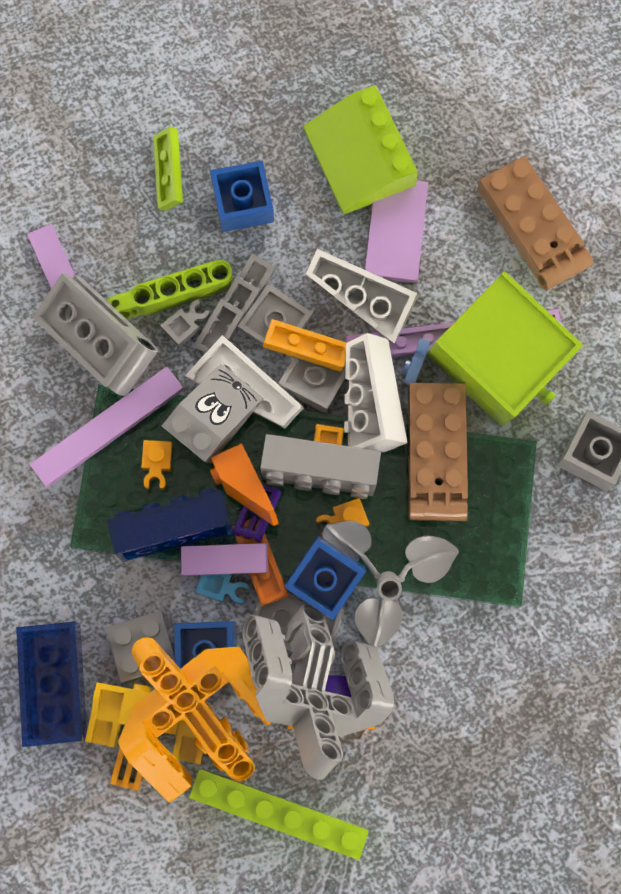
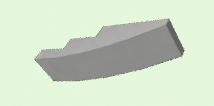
M252 253L240 276H236L224 299H220L194 346L206 353L222 335L231 342L238 331L237 326L263 292L277 267Z

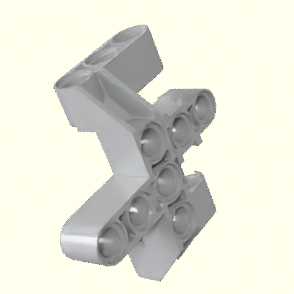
M307 602L304 603L288 622L286 639L285 635L281 633L280 625L276 620L250 615L244 623L242 634L250 665L251 678L257 690L255 695L266 721L294 728L305 771L312 778L322 780L342 760L343 751L338 736L342 737L382 724L393 710L394 696L379 651L373 645L354 640L344 643L340 658L351 697L326 692L325 688L330 665L333 664L335 658V650L324 614ZM285 640L291 644L293 654L290 656L291 658H288L284 644ZM292 661H296L294 675L292 676L290 665Z

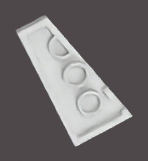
M223 335L185 375L188 379L200 384L221 363L264 398L254 410V413L284 429L303 410L301 404Z

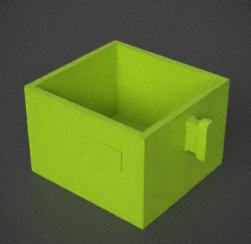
M504 271L434 343L426 356L456 384H466V394L500 426H503L515 418L535 396L540 399L544 406L554 399L556 395L544 386L580 350L583 344Z

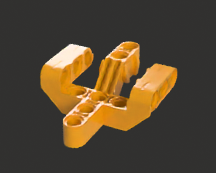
M145 637L137 640L133 644L131 654L142 675L155 689L133 706L119 737V746L130 764L169 803L192 786L191 782L194 781L191 775L157 739L183 718L197 737L194 740L195 745L204 754L207 753L217 769L221 772L224 770L234 781L240 782L248 779L253 774L255 765L247 753L249 748L246 740L238 730L233 732L228 718L224 716L220 719L206 701L207 698L229 682L241 700H245L256 718L259 716L264 725L267 724L269 726L272 723L266 721L256 698L255 692L257 690L251 678L247 655L240 647L205 649L180 669L154 639Z

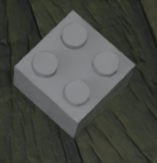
M587 411L580 419L557 466L607 492L616 484L621 473V427Z

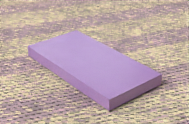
M417 181L415 187L373 202L365 265L366 271L389 281L417 284L428 182Z

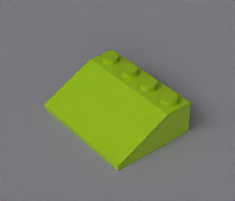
M376 85L350 94L303 125V129L343 215L416 186L418 171Z

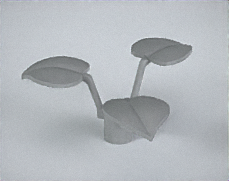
M342 521L327 524L323 530V539L356 561H359V558H361L377 579L376 585L381 596L380 600L374 597L364 599L357 606L354 614L355 624L359 632L369 645L377 648L386 643L395 634L402 622L401 606L394 600L401 595V582L405 581V576L409 569L412 568L414 577L419 581L433 583L446 575L459 553L458 549L445 539L436 536H421L411 541L406 547L405 554L410 563L405 565L399 576L390 571L380 574L368 557L363 554L371 546L370 532L363 524L356 521Z

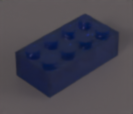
M207 489L199 492L198 497L190 499L187 496L176 497L170 500L171 504L159 506V503L143 506L142 511L132 514L131 511L115 513L113 515L114 518L107 520L115 555L122 562L180 548L181 546L233 534L222 490L216 492V489Z
M73 621L16 627L22 747L84 742L87 734L81 625Z

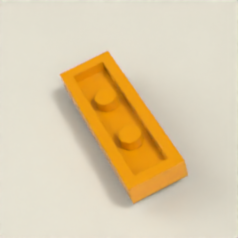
M274 319L271 320L264 340V348L342 372L346 361V342Z

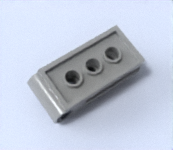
M62 273L33 315V318L104 387L110 388L121 396L128 395L158 353L155 345L80 276L72 278L68 274Z

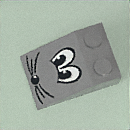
M220 363L176 407L162 427L204 462L212 464L211 457L219 454L264 398Z

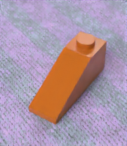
M242 444L211 457L214 468L210 472L216 485L222 484L226 494L271 525L279 524L274 508Z

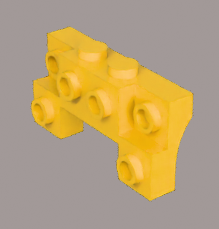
M96 682L85 742L116 747L121 724H126L133 706L150 693L151 687L134 684L133 689ZM182 718L164 732L176 735L172 755L177 760L201 765L204 753L195 745L194 740L197 737Z

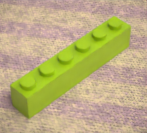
M203 768L199 769L189 796L190 799L360 860L369 833L367 828L234 781Z

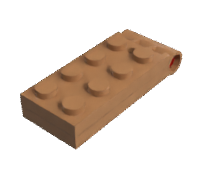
M525 156L480 179L477 190L537 278L542 289L548 291L593 265V259L589 251L584 248V242Z
M409 384V520H467L466 384ZM435 481H439L441 485H436Z

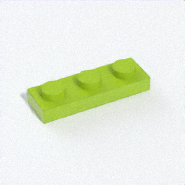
M171 126L153 136L158 209L163 211L183 203L178 129Z

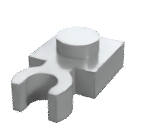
M199 299L191 303L190 311L185 313L180 308L160 325L161 329L179 348L200 331L196 323L204 322L210 317L208 309L202 314L195 312L201 306Z

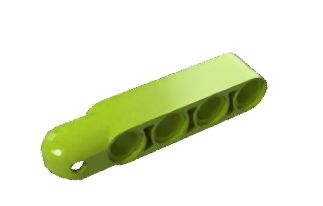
M215 260L138 284L130 291L109 297L106 301L119 313L122 312L121 315L126 319L139 315H151L229 290L233 283L232 268L224 260ZM220 272L227 274L226 278L222 280L214 278ZM194 280L201 282V285L196 288L188 286ZM168 288L176 290L171 296L162 294ZM140 297H149L148 302L145 304L137 303Z

